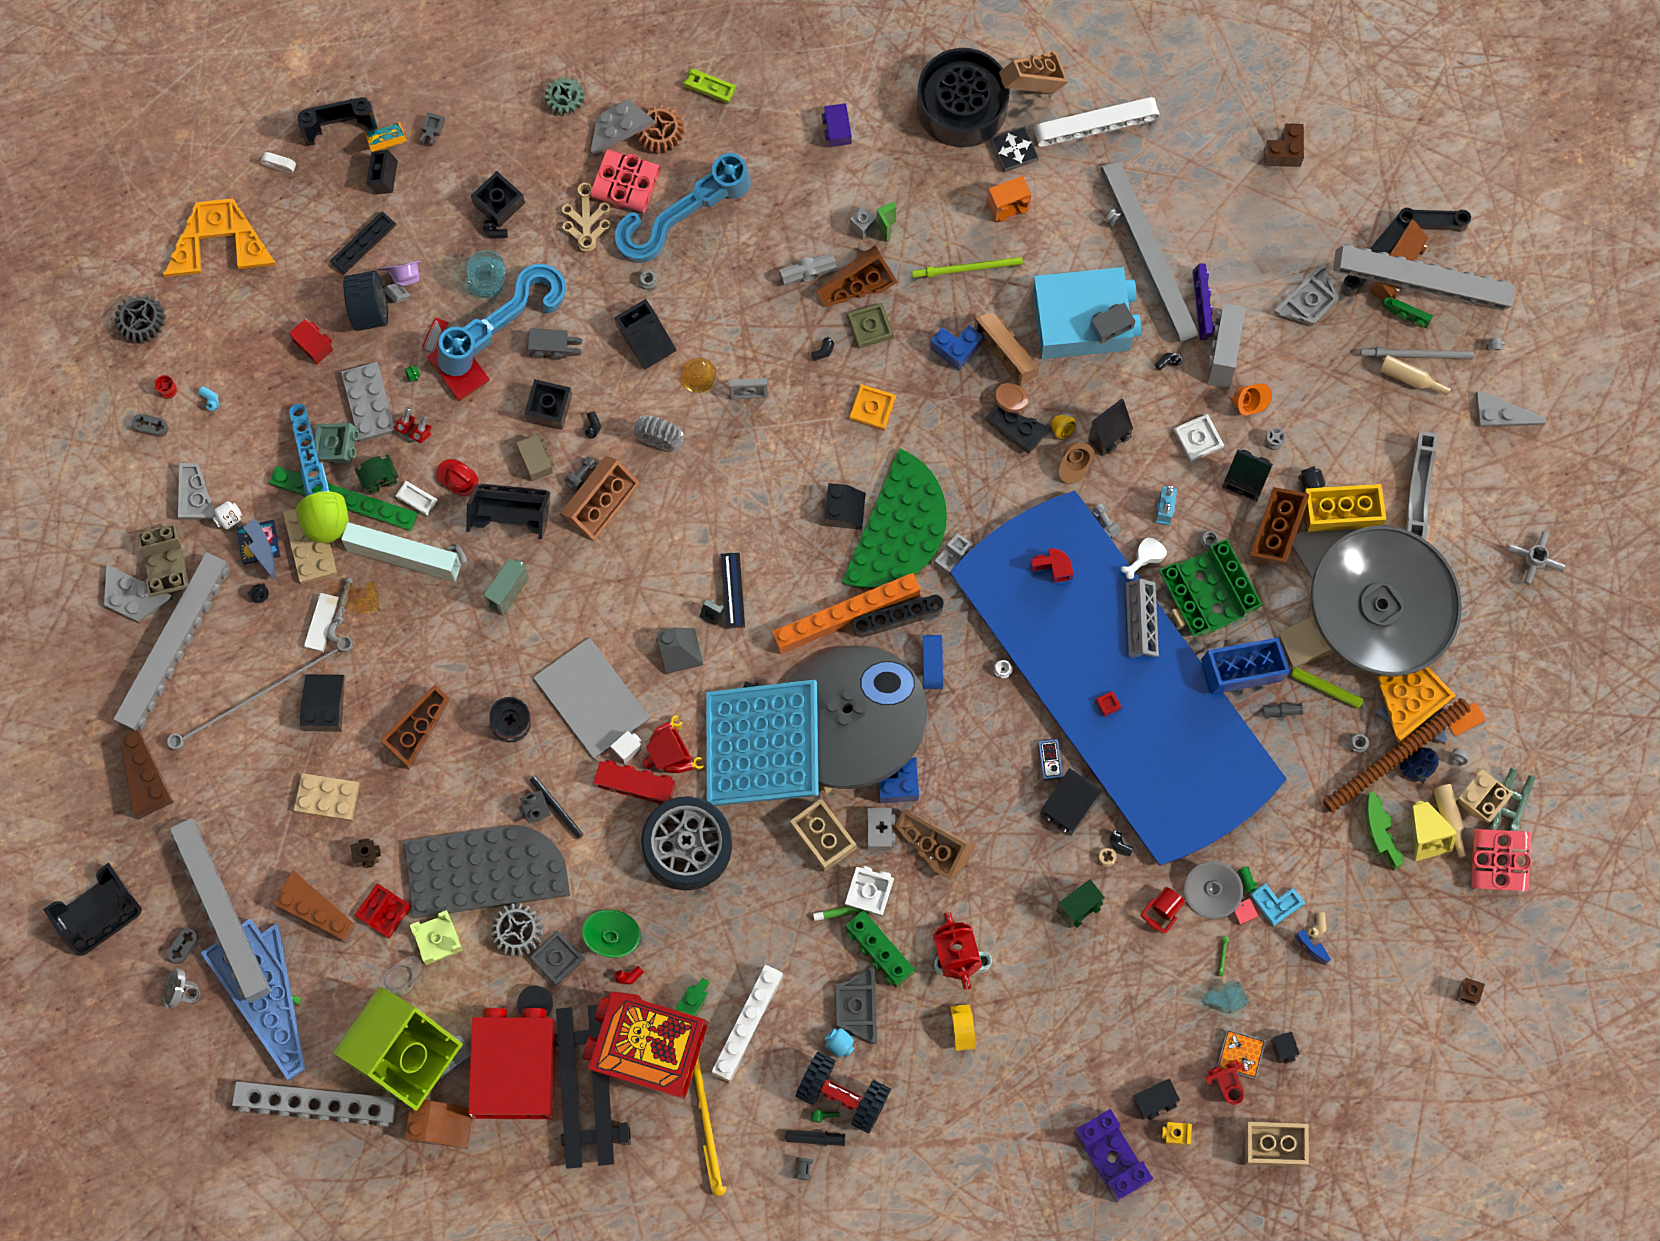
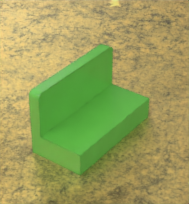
M890 202L877 209L876 225L886 242L890 240V225L896 222L897 207L894 202Z

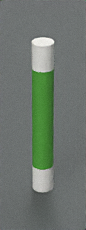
M848 906L813 913L814 921L858 913L862 912V910Z

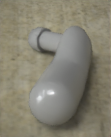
M459 544L447 546L448 550L456 549L461 564L467 563V558Z

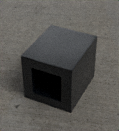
M1292 1031L1271 1039L1278 1063L1284 1061V1064L1296 1061L1295 1057H1298L1300 1053Z

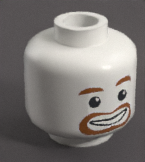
M227 501L215 508L214 513L216 516L213 519L218 527L223 526L224 529L228 530L239 524L243 515L235 503L232 504Z

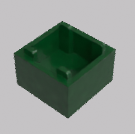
M1089 879L1061 900L1056 910L1070 928L1073 926L1078 928L1082 925L1081 921L1092 912L1096 914L1101 910L1100 907L1103 905L1105 897L1092 880Z

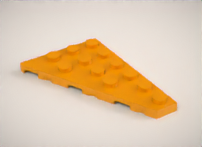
M1429 667L1406 676H1377L1395 737L1399 743L1456 696Z

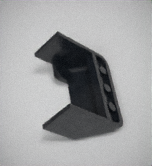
M478 484L475 486L467 502L466 532H470L473 525L477 528H484L490 524V521L527 525V528L532 533L538 534V539L542 540L547 527L550 492L543 489Z

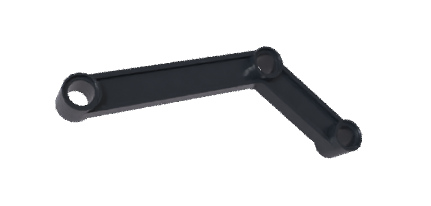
M1403 208L1370 248L1371 252H1385L1389 254L1398 243L1411 220H1414L1421 229L1463 232L1471 221V214L1464 209L1459 211ZM1402 217H1407L1410 221H1405ZM1458 219H1463L1465 223L1459 222ZM1351 275L1346 276L1341 286L1342 293L1347 297L1356 295L1367 279ZM1351 283L1355 286V288H1350L1347 286V284Z

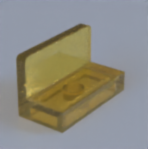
M373 581L365 582L367 597L352 600L358 614L381 610L379 594Z

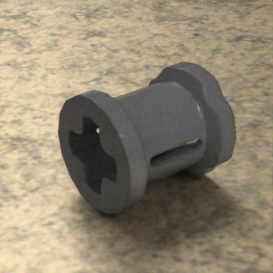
M796 1158L797 1168L793 1178L810 1181V1168L813 1159Z

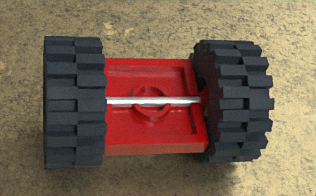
M817 1051L801 1080L795 1097L814 1105L821 1092H824V1097L832 1101L835 1099L841 1101V1105L850 1110L853 1108L857 1109L851 1125L869 1134L887 1101L891 1088L873 1079L864 1097L828 1080L836 1060Z

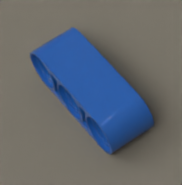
M923 635V689H943L942 635Z

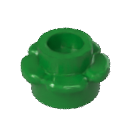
M409 365L408 368H405L410 383L413 381L418 382V377H420L418 368Z

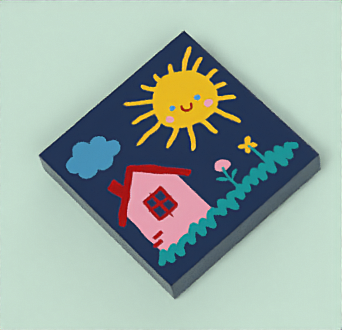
M274 520L260 522L259 524L271 545L274 558L281 557ZM244 526L236 527L242 564L259 562L248 547L253 541L245 532Z

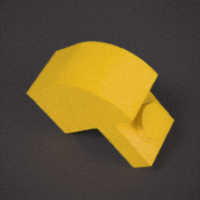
M970 1004L950 1006L956 1051L976 1049Z

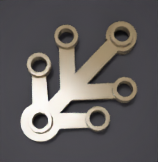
M581 183L578 186V195L582 198V217L573 210L570 204H565L562 207L563 215L571 217L583 228L582 234L574 228L573 223L570 221H566L562 225L563 231L566 234H571L578 240V247L583 252L594 250L596 239L603 232H608L611 229L610 222L604 219L600 221L599 227L590 234V227L602 215L609 214L610 206L608 203L603 202L590 216L589 198L591 197L592 186L589 183ZM583 191L589 192L588 194H582ZM602 207L608 208L606 211L601 210ZM567 208L571 209L568 213L564 211ZM608 224V227L603 228L602 225ZM570 225L571 229L567 230L565 227ZM590 242V245L585 246L584 243Z

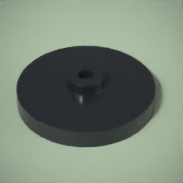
M538 985L529 986L520 993L517 1000V1008L521 1015L523 1009L526 1008L546 1009L547 1017L553 1008V998L546 988Z

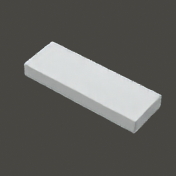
M320 593L304 647L306 649L324 652L328 639L327 630L333 623L340 600L339 597Z

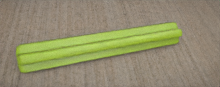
M1295 667L1291 673L1292 678L1357 709L1363 703V698L1302 669Z

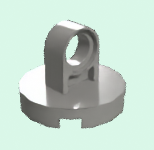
M175 968V971L170 972L164 989H167V997L163 996L164 1007L174 1009L179 1001L192 1003L200 998L198 985L185 981L184 970ZM189 989L196 990V993L193 996H187L185 994L186 991Z

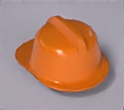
M1264 383L1241 386L1235 391L1234 396L1230 400L1242 415H1250L1262 412L1269 406L1272 392L1270 387Z

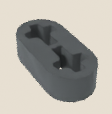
M138 414L132 419V425L139 433L156 437H163L168 433V425L161 418ZM143 420L145 424L148 425L142 424L141 427H139L137 423ZM161 424L163 429H159V431H157L156 428L152 426L159 427V425Z
M190 928L180 932L168 950V958L173 963L181 964L187 959L198 942L197 933ZM192 933L191 937L193 938V940H188L186 944L183 945L186 941L184 936L190 935ZM181 949L180 954L182 956L174 959L173 952H178Z

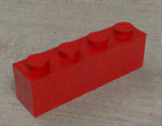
M611 760L599 762L593 782L596 788L657 804L671 800L676 786L675 780H672L671 776H656L649 770L637 771L635 767L630 765L618 766L616 762Z

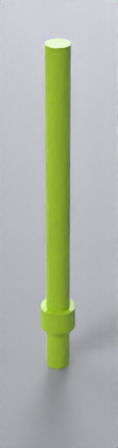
M1022 257L937 268L930 266L926 267V269L913 270L912 278L925 276L932 278L935 275L1021 265L1023 260Z

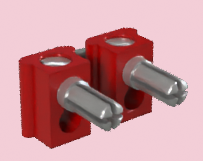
M405 407L403 416L397 420L393 428L400 432L409 443L411 441L423 443L431 436L432 426L426 424L428 417H425V415L421 416L419 425L415 427L414 422L416 418L410 415L412 409ZM411 429H413V432L409 435V436H410V439H409L406 434H407Z

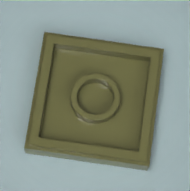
M883 303L847 313L858 349L894 338Z

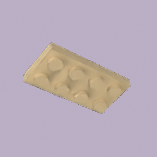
M296 509L284 511L283 514L300 583L304 584L338 575L331 543H317L307 538L298 522Z

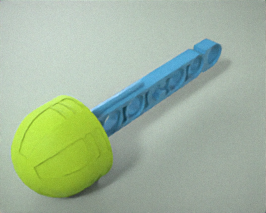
M295 404L290 408L289 414L302 464L300 473L306 497L296 506L298 522L303 533L310 540L317 543H330L342 536L349 522L346 502L339 493L329 491L323 463H319L307 410L304 405ZM296 411H303L301 416H294ZM301 425L307 426L305 431L300 432L297 429ZM305 440L311 442L306 447L301 446V443ZM309 452H310V455H311V460H310V461H308L307 454H306V453H309ZM311 471L318 472L315 477H309L308 474ZM316 486L322 488L320 492H312V489Z

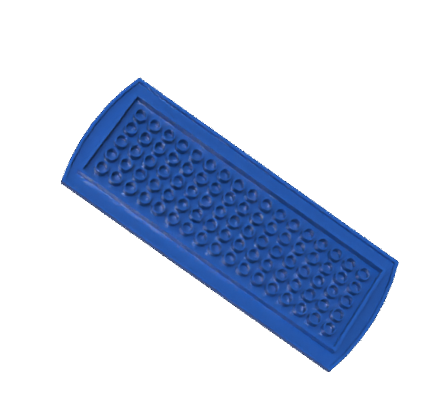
M1072 491L1034 506L1004 523L969 551L952 569L950 575L1159 866L1189 856L1232 832L1267 803L1287 778L1224 693L1212 695L1201 661L1157 601L1159 657L1154 658L1145 655L1136 658L1129 657L1126 582L1139 579V577L1134 572V578L1127 579L1126 574L1121 572L1122 566L1129 567L1130 564L1077 492ZM1050 548L1059 549L1071 561L1074 574L1073 579L1053 583L1050 569L1031 572V559L1038 555H1045L1047 557L1048 549ZM1145 586V591L1149 595V590ZM1146 605V610L1150 614V608ZM1147 623V629L1151 632V627ZM1148 641V650L1152 651L1151 644ZM1113 691L1122 708L1104 717L1095 699Z

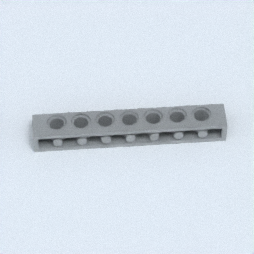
M236 1082L232 1106L238 1108V1112L249 1113L250 1110H258L257 1113L263 1115L277 1112V1116L289 1117V1114H297V1118L309 1119V1116H317V1120L329 1121V1118H336L337 1122L349 1123V1120L357 1121L356 1124L369 1125V1122L377 1123L376 1126L388 1127L389 1124H394L397 1100L391 1097ZM255 1094H259V1102L256 1104H252L251 1097ZM274 1096H279V1104L272 1106L271 1099ZM294 1098H299V1105L296 1108H291V1101ZM319 1100V1107L316 1110H311V1102ZM338 1102L340 1105L339 1109L336 1112H331V1104ZM358 1104L359 1111L356 1114H351L350 1107ZM374 1106L379 1107V1113L376 1116H370V1109Z

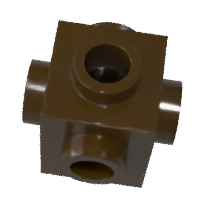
M368 838L358 841L359 843L350 845L353 864L356 868L361 866L363 868H371L376 863H379L378 857L381 856V850L374 840Z

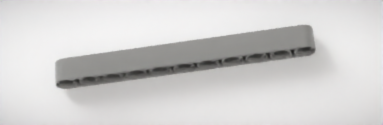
M1120 161L1102 166L1101 173L1118 211L1122 213L1121 218L1177 341L1180 343L1196 337L1197 330Z

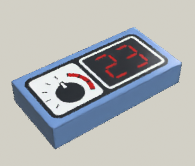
M1058 739L1039 741L1043 780L1063 778Z

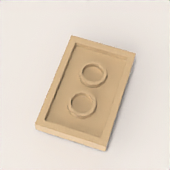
M302 773L294 812L353 821L360 783Z

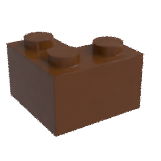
M1285 123L1282 140L1266 141L1264 166L1301 167L1304 159V124Z

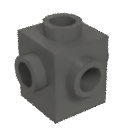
M542 790L536 793H529L520 798L522 806L519 807L522 818L526 817L528 823L538 822L545 817L551 816Z

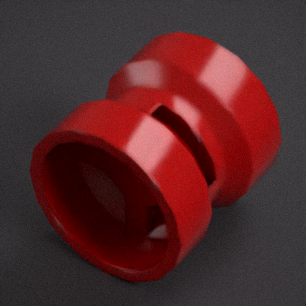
M162 375L156 379L155 388L162 398L171 399L176 395L177 386L170 376Z

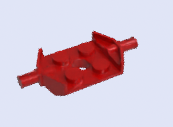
M948 912V916L947 913L943 915L946 922L945 925L935 931L933 940L935 941L943 976L961 980L963 990H967V988L969 990L971 989L969 977L982 968L980 955L972 926L964 922L955 923L952 913ZM959 944L962 948L956 951L952 949V946Z

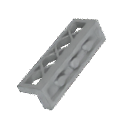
M1140 578L1126 582L1129 657L1136 658L1143 655L1154 658L1159 657L1156 582ZM1145 586L1149 587V595L1145 591ZM1146 605L1150 608V614L1146 610ZM1147 623L1151 627V632L1147 629ZM1148 641L1151 644L1152 651L1148 650Z

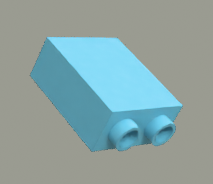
M1124 267L1034 276L1032 293L1041 359L1130 351L1133 337H1141L1139 314L1132 315L1135 319L1133 329L1103 344H1100L1090 327L1092 316L1096 313H1104L1112 305H1120L1124 302L1130 311L1129 302H1136L1134 279L1125 280Z

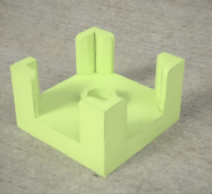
M447 910L438 913V918L423 924L416 922L410 925L425 965L463 951Z

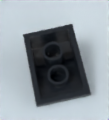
M1120 399L1092 421L1088 440L1102 456L1106 453L1111 454L1117 449L1119 443H1125L1132 437L1133 426L1123 399Z
M306 674L299 725L303 731L342 732L345 675Z

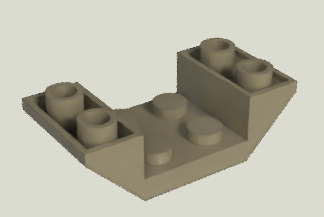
M175 524L137 533L140 550L145 560L148 577L146 585L149 598L187 588L189 584L187 569Z

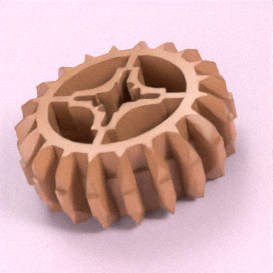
M653 105V110L651 111L647 108L646 114L655 120L656 124L636 133L639 143L643 144L645 149L649 148L651 153L655 149L658 154L661 150L667 153V148L674 150V145L679 146V140H683V134L685 133L684 121L681 120V115H676L675 109L670 111L669 106L663 109V106L660 105L659 109H656ZM671 131H673V133L665 139L666 135L670 134Z

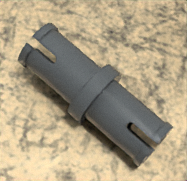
M1285 702L1277 705H1263L1264 717L1281 716V718H1286L1287 715H1303L1302 703L1285 704Z

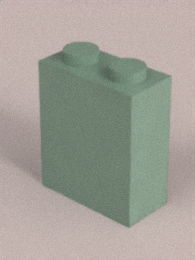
M509 558L484 593L487 606L501 615L506 613L529 579L523 562L518 559L514 561Z

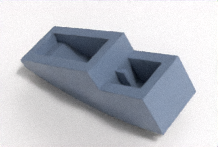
M255 518L243 527L253 541L248 547L269 576L275 580L276 565L274 554L262 527Z

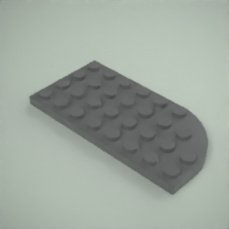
M510 825L405 841L414 919L436 916L438 913L446 910L450 914L570 896L567 867L562 854L550 839L534 829Z

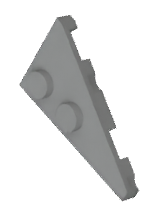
M1482 391L1476 392L1479 427L1546 424V418Z

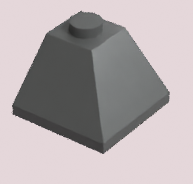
M675 627L656 632L666 674L703 665L695 628Z

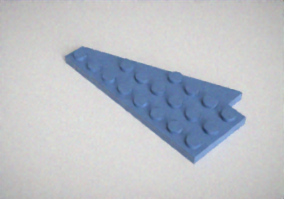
M250 918L241 925L272 993L249 1003L246 998L242 999L239 994V982H235L231 976L230 971L233 969L230 964L227 965L222 954L225 953L223 947L220 948L217 942L201 952V954L284 1076L290 1081L305 1070L280 927L276 923L261 933Z

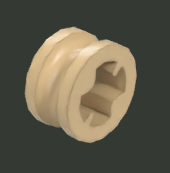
M1111 848L1102 849L1098 857L1100 864L1104 867L1112 866L1117 858L1116 853ZM1107 853H1110L1112 861H1104L1103 854L1107 855Z

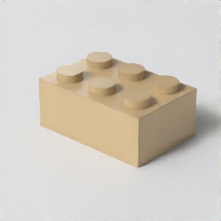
M822 798L790 820V827L824 872L856 850V843Z
M1247 1122L1245 1124V1165L1308 1166L1309 1124Z

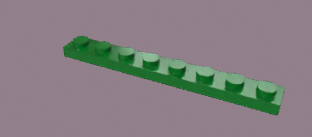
M276 466L269 484L306 497L301 474ZM328 483L330 492L339 493L344 497L348 511L410 532L412 531L418 516L417 512ZM316 486L312 489V492H320L322 488Z

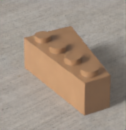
M1052 51L1050 54L1044 53L1041 56L1035 55L1031 58L1026 57L1013 60L999 72L1004 87L1008 89L1054 94L1068 83L1056 51Z

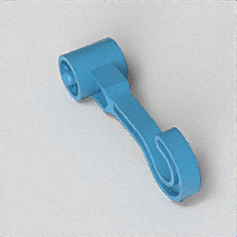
M734 153L720 155L713 163L712 172L695 182V188L691 193L668 207L656 218L652 227L651 237L643 245H636L631 241L633 232L641 226L639 215L635 212L627 214L618 223L615 230V242L620 253L626 259L636 263L653 260L662 252L668 231L673 225L700 207H712L725 197L735 199L744 196L751 186V177L744 159Z
M533 264L526 267L518 275L515 294L510 301L483 320L474 319L463 328L450 327L440 335L438 343L437 362L440 369L452 376H460L467 373L472 366L473 357L490 345L491 337L525 310L528 302L529 288L533 284L542 283L548 286L550 292L543 299L542 309L546 313L556 311L563 303L566 292L565 279L561 273L554 267L546 264Z

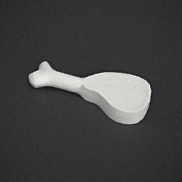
M1153 538L1144 539L1138 547L1136 553L1137 560L1129 567L1122 566L1121 572L1126 574L1127 579H1133L1134 572L1141 566L1148 563L1162 562L1167 554L1165 547Z

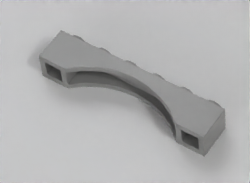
M1419 431L1415 438L1404 530L1410 531L1426 540L1429 490L1437 450L1438 434Z

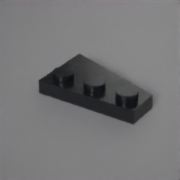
M998 405L985 418L989 424L1028 454L1052 430L1049 424H1041L1036 422L1037 420L1030 417L1029 419L1019 415V412H1007Z

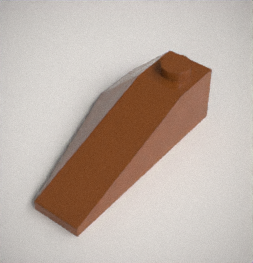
M875 245L855 258L820 287L816 293L825 307L846 302L851 298L865 297L866 294L883 292L898 282Z

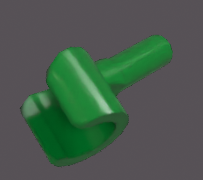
M816 1110L812 1113L811 1121L821 1123L823 1117H840V1113Z

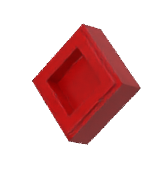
M1113 691L1095 699L1104 717L1122 708Z

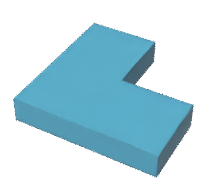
M1266 883L1249 895L1273 927L1305 904L1294 888L1277 899Z

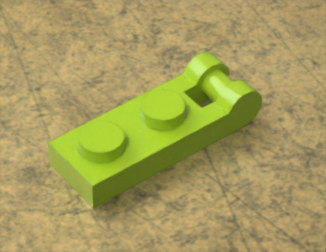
M693 68L689 69L688 78L682 84L686 89L695 90L727 104L730 103L736 90V85Z

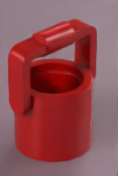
M1164 887L1156 899L1152 898L1140 916L1154 931L1157 930L1161 934L1167 933L1177 920L1175 915L1184 905L1185 900L1174 890ZM1150 907L1158 915L1170 921L1165 929L1145 914Z

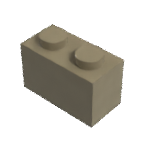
M538 434L516 442L532 481L553 473L552 466H554L551 456H547L545 453L547 446L544 439L540 440Z

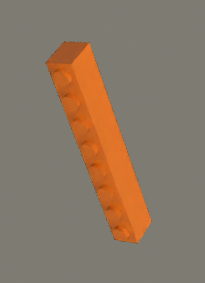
M914 573L908 574L772 631V638L779 654L785 653L852 625L859 616L900 605L919 597L921 593L920 586Z

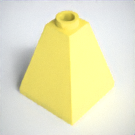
M1419 801L1414 803L1412 808V829L1415 861L1452 852L1457 834L1454 828L1428 802Z

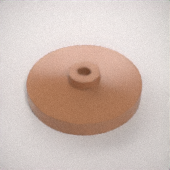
M1004 383L997 388L995 401L1001 409L1015 413L1022 411L1027 406L1029 397L1026 390L1020 385Z

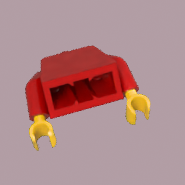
M673 716L671 722H666L654 729L649 739L650 743L646 746L650 755L642 760L647 769L656 766L658 770H663L666 773L679 774L691 771L692 769L700 771L704 767V765L697 766L695 762L702 760L700 757L695 758L692 763L690 762L692 757L677 731L682 727L683 722L679 724L674 723L678 720V716Z

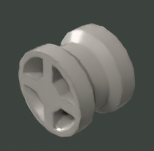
M1278 427L1271 428L1265 438L1266 446L1272 450L1280 449L1286 438L1284 431Z

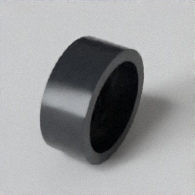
M972 48L950 49L931 59L922 70L917 90V113L924 129L937 141L953 147L977 146L996 135L1005 122L1010 89L1004 87L999 74L1003 69L1002 66L990 55ZM963 76H970L971 78L965 79ZM946 81H952L953 84H947ZM978 87H983V88H985V89H984V90H978L977 88H978ZM965 92L967 95H960L959 93ZM948 97L950 100L945 101L942 98ZM979 103L981 106L975 107L973 104ZM961 108L964 111L958 112L956 109Z

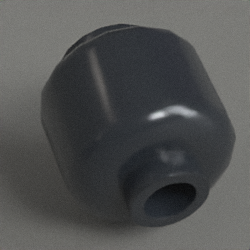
M1315 466L1302 470L1298 476L1303 492L1308 488H1322L1326 484L1321 469H1316Z

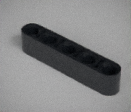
M930 595L859 616L853 622V632L857 637L864 638L936 617L942 613L944 601L939 595ZM936 602L940 607L933 609L930 607V604ZM913 608H920L922 612L914 614L911 610ZM895 613H901L903 615V618L898 620L895 619L893 615ZM881 618L885 623L878 625L875 623V620ZM858 624H865L867 628L859 630L856 626Z

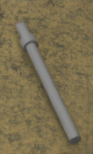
M1376 347V349L1361 348L1360 352L1361 356H1375V358H1384L1387 355L1416 358H1474V352L1398 350Z

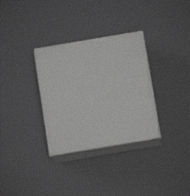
M397 283L387 285L384 289L394 303L408 300L410 297L405 288Z

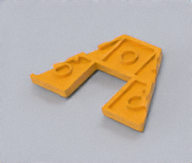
M233 198L195 203L193 213L187 220V226L176 244V249L172 253L171 260L163 275L164 277L201 274L200 239L234 235L236 237L238 269L276 266V263Z

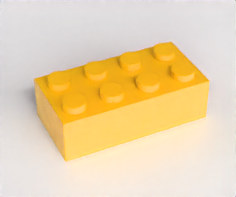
M1381 484L1308 488L1304 492L1310 495L1304 510L1307 532L1353 530L1371 526H1383L1386 521Z

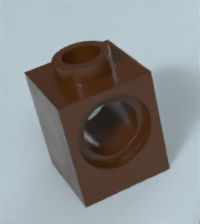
M1465 978L1461 981L1456 1000L1476 1006L1480 1003L1485 984Z

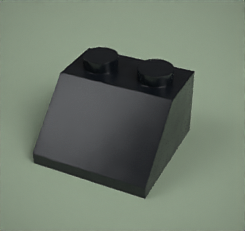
M828 483L824 526L862 530L866 493L849 485Z

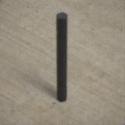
M533 776L529 781L538 791L542 790L548 804L577 839H580L584 835L583 832L540 780Z

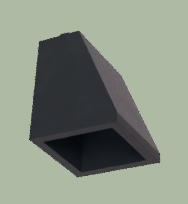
M1069 768L1041 808V817L1050 824L1053 822L1057 825V829L1063 834H1070L1072 836L1098 801L1102 790Z

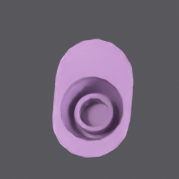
M422 261L400 266L383 267L377 270L388 271L395 283L407 286L419 281L418 265Z

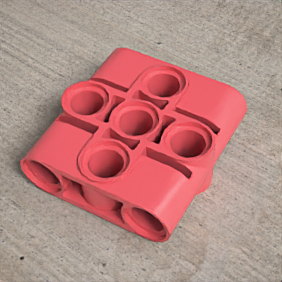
M607 149L592 187L591 198L611 203L618 209L627 208L644 213L658 179L661 166L639 159L635 154L626 155ZM630 163L636 164L634 167L628 166ZM606 174H611V175H612V177H610V178H606V177H604V176H605ZM625 179L630 180L628 183H622ZM640 185H647L644 189L639 188ZM619 195L624 196V197H623L622 199H620V200H619V199H616V197L619 196Z
M1474 829L1473 853L1471 855V888L1528 891L1529 868L1531 865V832ZM1500 835H1504L1507 839L1503 846H1500L1497 841ZM1476 847L1491 848V850H1479ZM1512 849L1527 850V852H1515ZM1480 853L1486 856V861L1483 864L1477 862V856ZM1503 854L1506 861L1503 865H1498L1496 859L1499 855ZM1519 856H1524L1525 858L1523 866H1518L1516 863ZM1475 868H1490V871L1475 870ZM1511 870H1526V873L1511 872ZM1499 874L1505 877V881L1501 885H1498L1495 880Z

